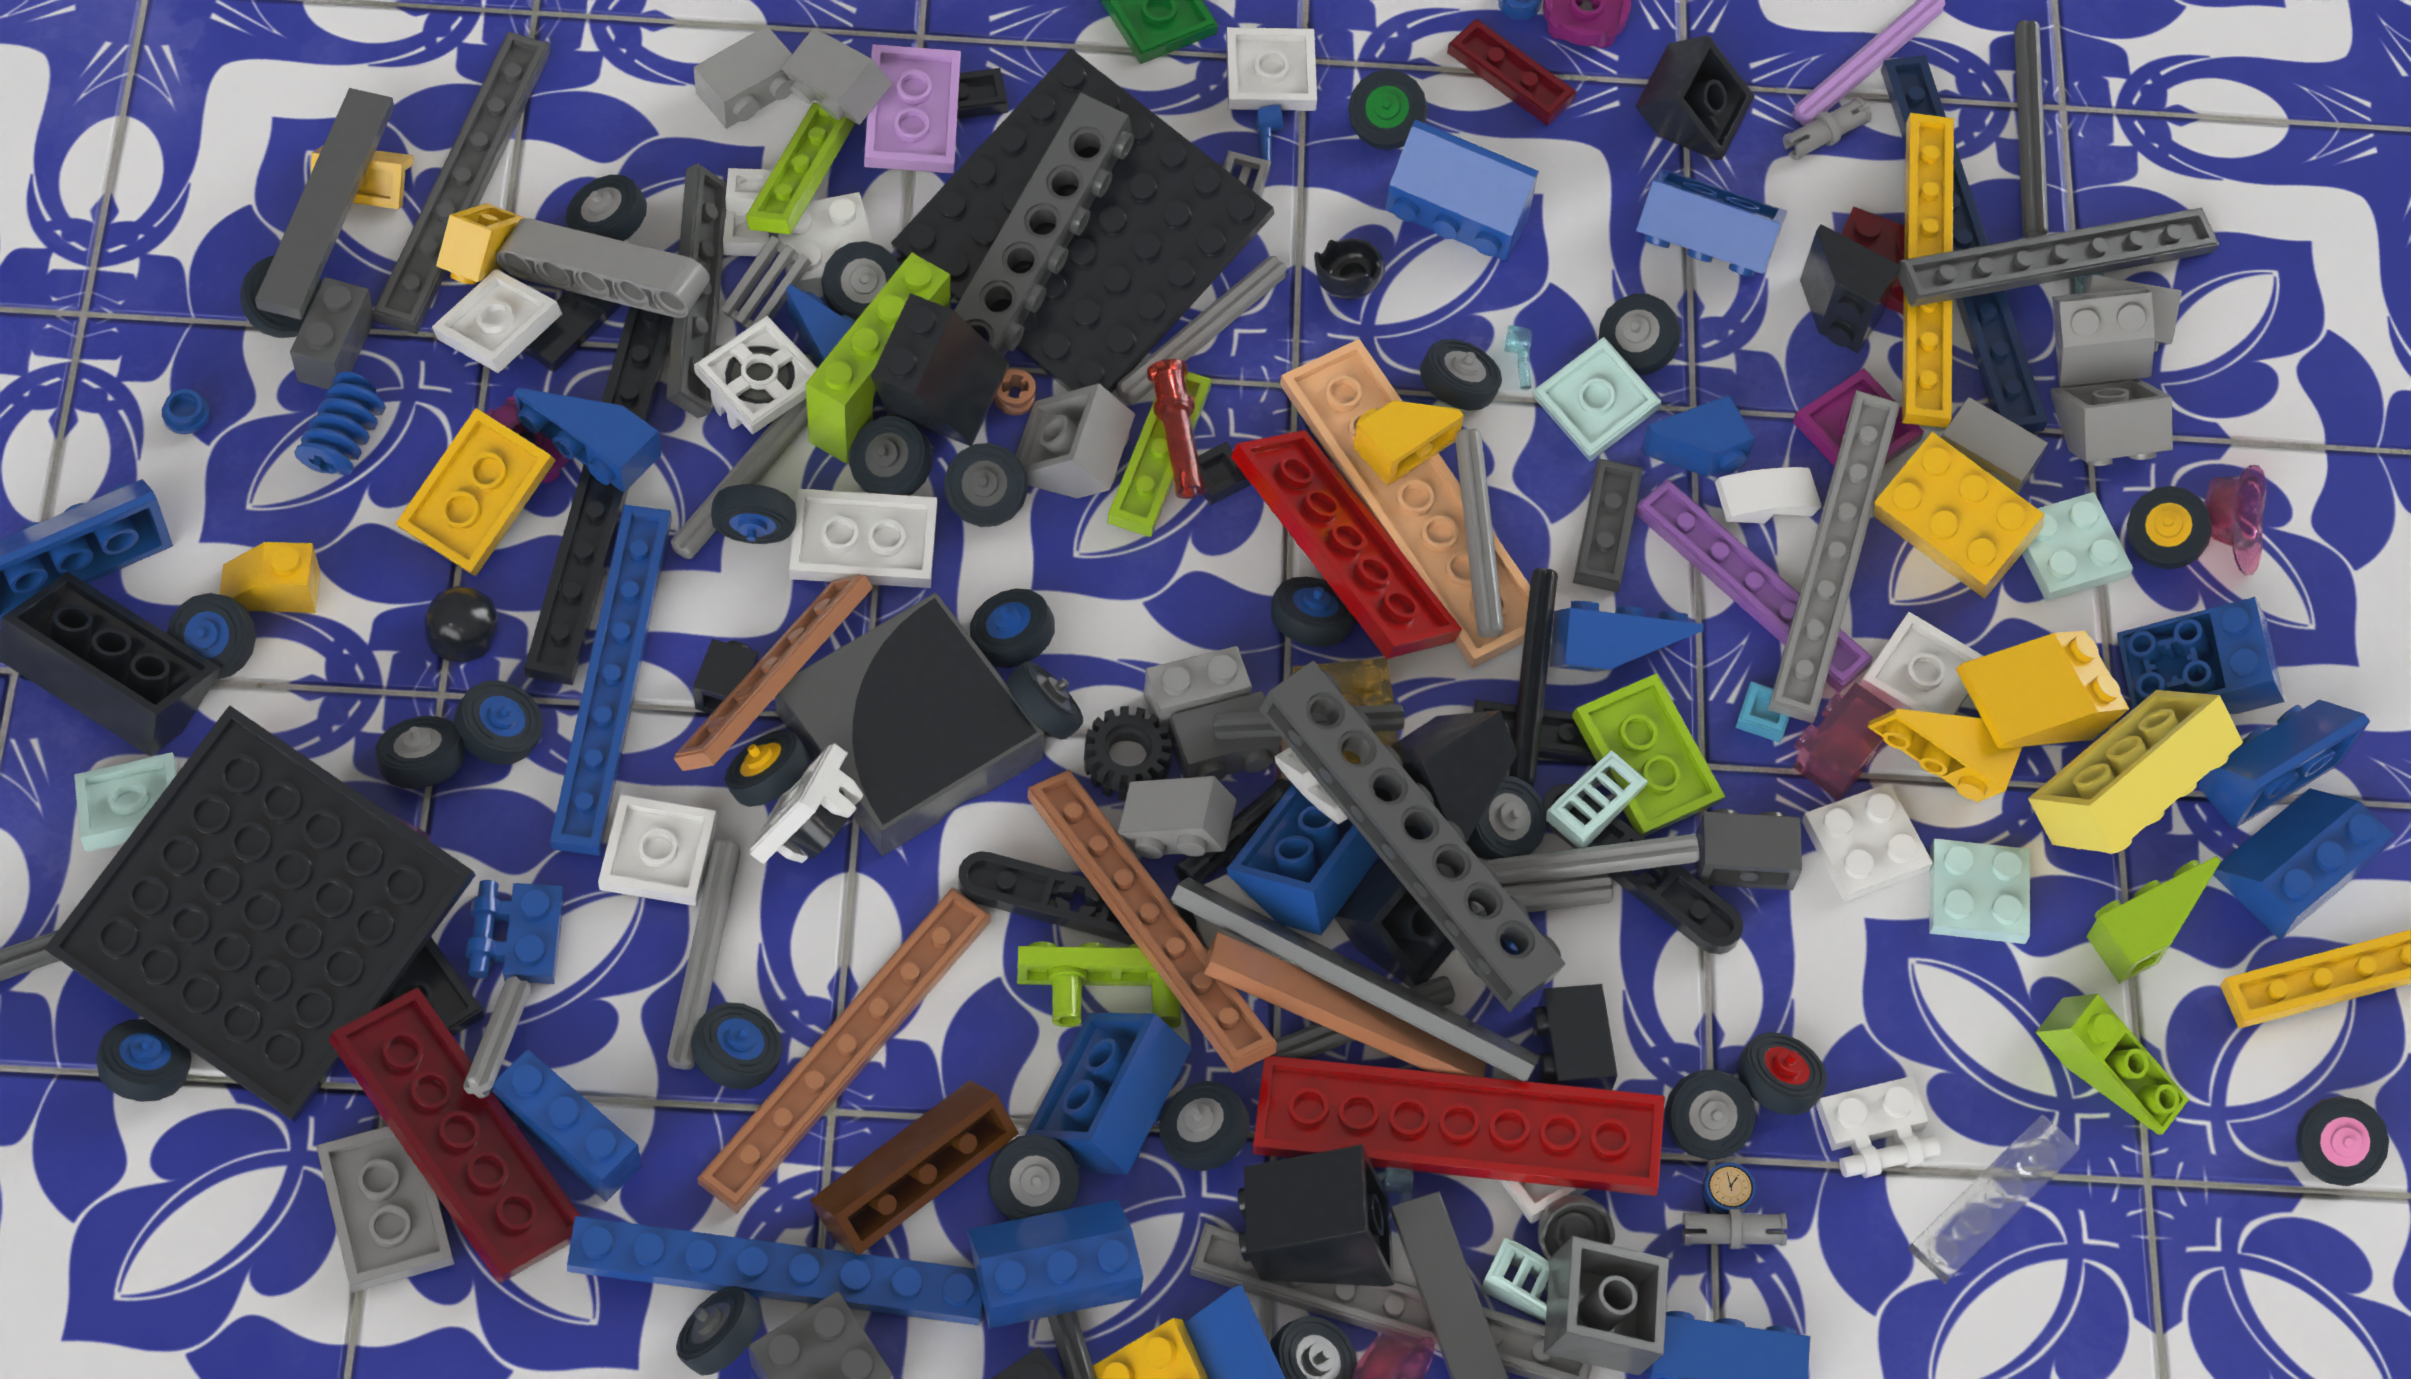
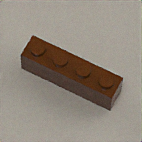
M969 1080L811 1198L810 1202L832 1239L859 1256L1016 1137L1019 1132L998 1095Z

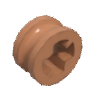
M1007 370L994 398L998 409L1011 416L1023 415L1029 412L1035 401V380L1024 370ZM1011 387L1021 388L1019 398L1009 397Z

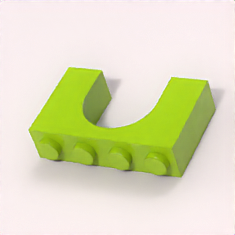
M912 252L805 383L809 442L846 464L849 463L850 447L857 433L867 423L873 421V398L876 387L871 375L909 294L912 293L950 308V274Z

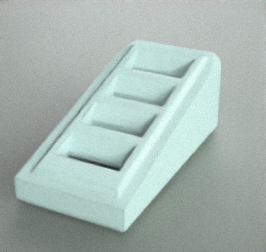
M1611 750L1547 810L1546 821L1577 848H1585L1647 785L1648 781ZM1612 768L1630 785L1623 790L1606 775L1607 771ZM1598 781L1616 796L1612 801H1609L1593 787ZM1585 794L1603 808L1599 813L1581 799ZM1573 807L1577 808L1590 820L1586 825L1569 812Z
M1505 1237L1485 1277L1481 1292L1546 1322L1547 1303L1540 1300V1297L1549 1280L1550 1262L1527 1247ZM1510 1264L1519 1268L1513 1282L1504 1278ZM1528 1273L1538 1277L1531 1293L1522 1289Z

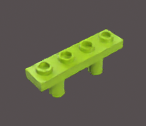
M1041 941L1031 943L1029 946H1018L1017 984L1052 985V1023L1056 1026L1075 1027L1081 1024L1082 985L1151 986L1152 1013L1157 1014L1171 1029L1181 1024V1003L1137 944H1132L1127 948H1107L1101 943L1088 942L1078 947H1057L1054 943Z

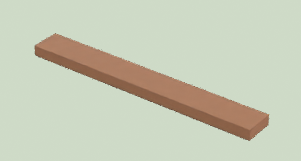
M1070 769L1028 787V800L1231 1072L1235 1073L1275 1054L1277 1042L1237 989L1204 974L1208 951Z
M952 887L697 1178L698 1184L738 1214L990 924L991 915Z

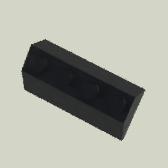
M68 571L8 612L1 619L0 662L150 757L184 731L220 672V666Z

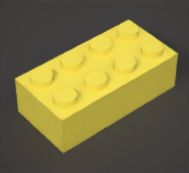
M2155 690L2033 793L2028 800L2052 845L2106 852L2108 854L2118 853L2130 846L2132 838L2147 825L2160 820L2165 814L2164 810L2178 798L2186 796L2195 790L2197 782L2207 773L2224 765L2229 759L2228 755L2238 748L2243 741L2220 695Z

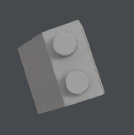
M2145 287L2052 296L2060 387L2151 377L2155 346L2151 291Z
M2129 379L2051 388V399L2068 450L2084 460L2087 465L2105 466L2112 464L2113 458L2125 456L2135 460H2147L2155 458L2156 452L2173 450L2172 396L2141 379Z
M1099 383L1034 401L1016 453V457L1021 461L1027 473L1028 486L1073 498H1081L1109 491L1116 479V471L1124 447L1129 440V432L1135 413Z

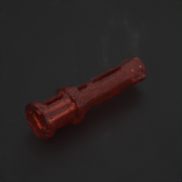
M1164 359L1148 367L1147 378L1154 385L1157 400L1153 405L1154 414L1159 420L1163 421L1176 488L1175 494L1181 499H1191L1196 497L1194 488H1196L1199 496L1205 492L1190 417L1195 409L1194 398L1188 395L1185 376L1188 374L1187 363L1181 359Z

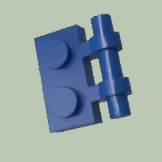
M493 880L480 881L478 896L472 899L470 915L475 921L473 937L467 940L465 956L470 959L468 975L473 978L488 977L490 963H504V981L509 977L516 976L520 981H528L529 983L555 984L565 895L563 885L513 883L511 901H500L497 899L499 884ZM494 922L509 923L507 942L493 940Z

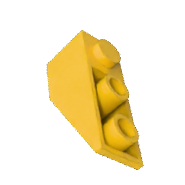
M1897 708L1870 720L1867 726L1880 735L1886 744L1902 750L1919 762L1925 771L1938 775L1954 786L1960 795L1975 802H1980L2006 791L2022 747L1998 749L1982 718Z

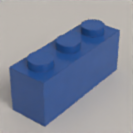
M527 1049L495 1080L492 1088L493 1093L511 1119L605 1202L642 1167L638 1144L530 1050Z
M1669 1311L1666 1312L1664 1355L1646 1370L1645 1379H1808L1810 1336L1796 1334V1330L1787 1326L1776 1325L1769 1326L1766 1329L1745 1327V1323L1737 1319L1721 1318L1715 1322L1695 1320V1317L1687 1312Z

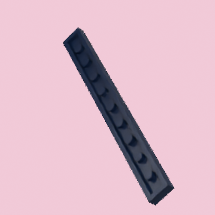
M1926 55L1884 60L1881 74L1906 147V122L1910 113L1946 117ZM1954 142L1953 251L1985 246L1989 245ZM2005 291L1955 299L1991 410L2030 433L2044 431L2048 420Z

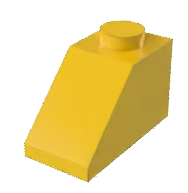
M488 203L451 214L436 266L451 272L450 277L458 282L470 285L477 284V282L484 280L493 270L500 269L501 266L497 262L496 255L518 222L525 217Z
M1392 400L1379 410L1378 408L1368 410L1359 418L1356 424L1353 449L1382 481L1389 486L1456 442L1457 433L1461 430L1464 415L1459 409Z
M263 542L223 564L220 595L233 598L243 605L247 611L316 613L320 568L313 543Z

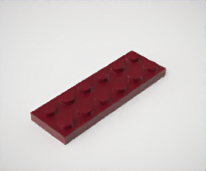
M419 988L394 999L331 1033L329 1042L499 1284L571 1243L575 1216L581 1217L494 1093L490 1091L489 1096L478 1098L475 1094H468L465 1091L463 1084L472 1062Z

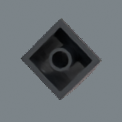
M910 293L871 378L887 414L904 418L915 423L917 426L972 446L1009 368V362L953 309Z
M1500 710L1436 716L1390 746L1399 755L1403 769L1413 781L1422 784L1430 792L1434 800V806L1443 817L1454 822L1461 829L1465 837V843H1467L1518 755L1509 727L1504 721ZM1374 788L1377 797L1383 798V801L1386 802L1392 801V797L1387 791L1381 788ZM1405 826L1409 836L1417 840L1424 839L1419 829L1413 826Z
M1362 1144L1244 1167L1245 1187L1238 1189V1202L1241 1214L1245 1218L1246 1230L1239 1233V1246L1244 1261H1251L1261 1280L1382 1287L1394 1285L1390 1198Z

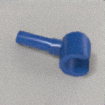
M1278 104L1259 108L1255 121V128L1257 133L1260 134L1261 159L1271 161V165V132L1283 130V116Z

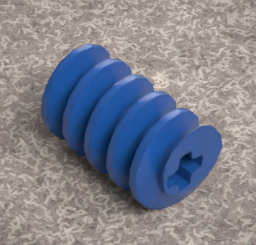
M343 371L335 376L333 380L334 385H331L325 394L326 400H323L317 409L318 414L312 418L309 424L310 429L305 431L301 438V445H298L294 451L295 457L302 464L320 473L350 475L354 469L350 460H358L362 454L358 445H366L370 436L367 431L376 428L378 421L375 416L382 415L386 409L384 402L377 396L376 388L371 382L354 372Z

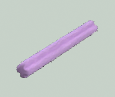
M1917 0L1800 100L1794 107L1793 118L1799 121L1802 126L1813 122L1817 114L1831 109L1881 66L1884 60H1888L1943 12V7L1946 4L1945 0Z

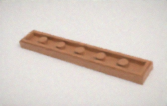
M859 574L833 580L675 753L673 759L682 771L714 766L871 591L873 586L865 575Z
M1219 932L1216 933L1210 944L1204 974L1428 1072L1476 1077L1485 1076L1486 1062L1300 967Z

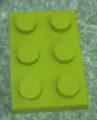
M1657 673L1577 707L1571 714L1597 763L1612 750L1648 781L1647 785L1623 809L1633 829L1643 837L1715 806L1725 798L1723 791ZM1612 768L1607 771L1606 775L1623 790L1630 785Z

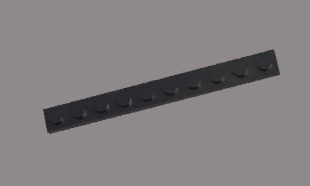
M629 306L602 402L622 405L648 423L672 338L673 317ZM583 464L524 667L526 677L573 685L628 494V490L624 493L611 483L604 485L590 473L585 464Z

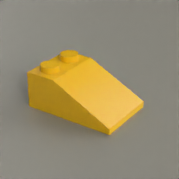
M2086 631L2052 633L1961 663L1955 669L1998 749L2094 740L2129 710L2120 693L2118 683L2111 677L2098 653L2095 642L2088 636Z

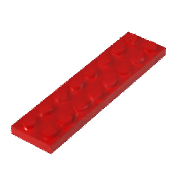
M1269 1056L1264 1058L1253 1140V1154L1293 1158L1362 1144L1373 1167L1657 1196L1665 1096Z

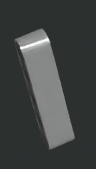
M523 218L518 222L496 255L499 265L516 278L674 318H684L688 315L710 281L707 270L692 258L530 218Z

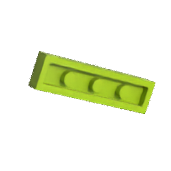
M812 103L746 214L749 230L791 235L854 127L855 122L844 116L840 121L836 120L819 106V103Z
M1168 365L1109 510L1108 524L1152 537L1210 392L1212 379Z

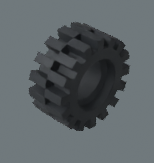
M1121 706L1119 716H1115L1113 709L1105 712L1104 721L1097 717L1093 721L1092 730L1088 729L1084 749V769L1086 775L1091 774V784L1095 788L1102 784V794L1108 797L1111 796L1113 790L1119 791L1118 800L1126 801L1130 782L1166 779L1167 770L1169 771L1172 742L1171 738L1168 739L1169 731L1165 724L1159 727V718L1155 714H1152L1148 720L1145 719V709L1137 707L1136 715H1129V706ZM1133 741L1143 746L1146 751V757L1138 765L1123 766L1111 759L1109 750L1117 742Z

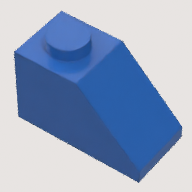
M1728 395L1648 424L1641 449L1645 456L1708 477L1719 472L1725 474L1732 473L1744 466L1750 455L1755 438L1732 398Z

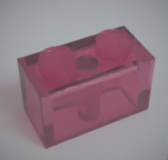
M1856 682L1844 696L1837 692L1830 699L1821 714L1825 717L1818 728L1810 724L1797 740L1794 747L1800 752L1793 769L1838 801L1841 800L1886 745L1880 735L1867 727L1869 721L1895 709Z

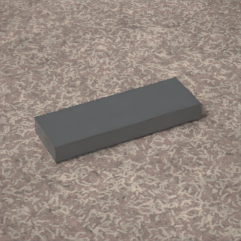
M1597 459L1573 583L1619 592L1641 481L1642 467Z

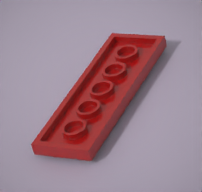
M1306 430L1237 443L1230 456L1386 659L1455 642L1462 628Z

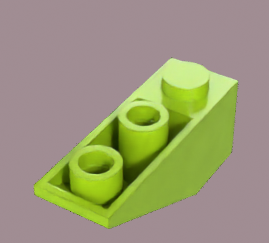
M2217 856L2202 864L2198 860L2190 861L2173 874L2174 878L2163 884L2158 880L2151 881L2134 894L2135 898L2124 904H2121L2119 900L2112 901L2095 913L2096 921L2086 937L2119 984L2160 962L2221 861Z
M2099 994L2062 998L2035 1032L2067 1069L2158 1135L2164 1134L2189 1101V1098Z

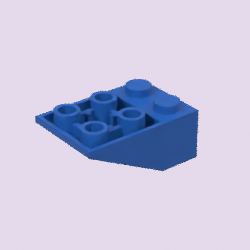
M2256 597L2117 633L2132 710L2155 690L2220 695L2229 714H2239L2285 702L2267 619Z

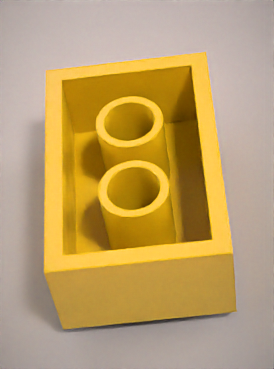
M1931 432L1874 501L1875 518L1984 599L2043 529L2044 513L1934 432Z

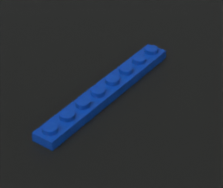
M624 504L550 838L551 849L597 856L601 854L671 527L672 516L670 510Z
M575 1216L567 1261V1272L710 1291H719L725 1287L737 1286L748 1292L751 1296L817 1304L839 1291L848 1307L855 1310L978 1326L981 1317L982 1297L975 1268L860 1254L858 1256L853 1252Z

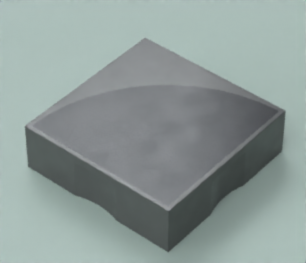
M936 592L796 673L775 697L777 715L789 731L794 732L803 742L812 762L833 743L848 753L839 770L853 779L863 793L862 799L855 805L856 810L852 816L882 857L939 823L951 810L974 797L989 793L1043 760L1044 732L1019 706L1011 694L1008 685Z

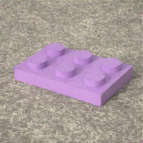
M872 44L871 59L887 76L892 85L867 115L864 167L954 173L961 51Z

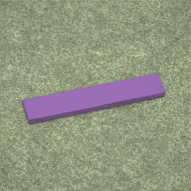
M1666 479L1636 505L1634 512L1636 516L1782 644H1786L1799 592L1669 479ZM1841 629L1839 630L1826 682L1839 694L1861 675L1873 661V657Z

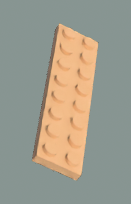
M1357 339L1281 375L1280 386L1341 476L1462 628L1461 633L1455 640V644L1470 666L1474 668L1524 643L1530 584L1494 532L1493 537L1504 627L1502 634L1496 638H1482L1477 633L1461 486L1440 454H1436L1387 486L1353 449L1356 424L1365 412L1372 408H1378L1379 410L1392 400L1402 401L1361 340Z

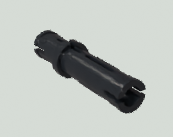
M1282 778L1277 779L1270 788L1232 818L1225 851L1205 852L1204 855L1197 857L1187 856L1180 863L1175 864L1174 871L1178 879L1182 882L1189 877L1201 883L1221 865L1229 866L1236 858V853L1246 845L1291 784Z

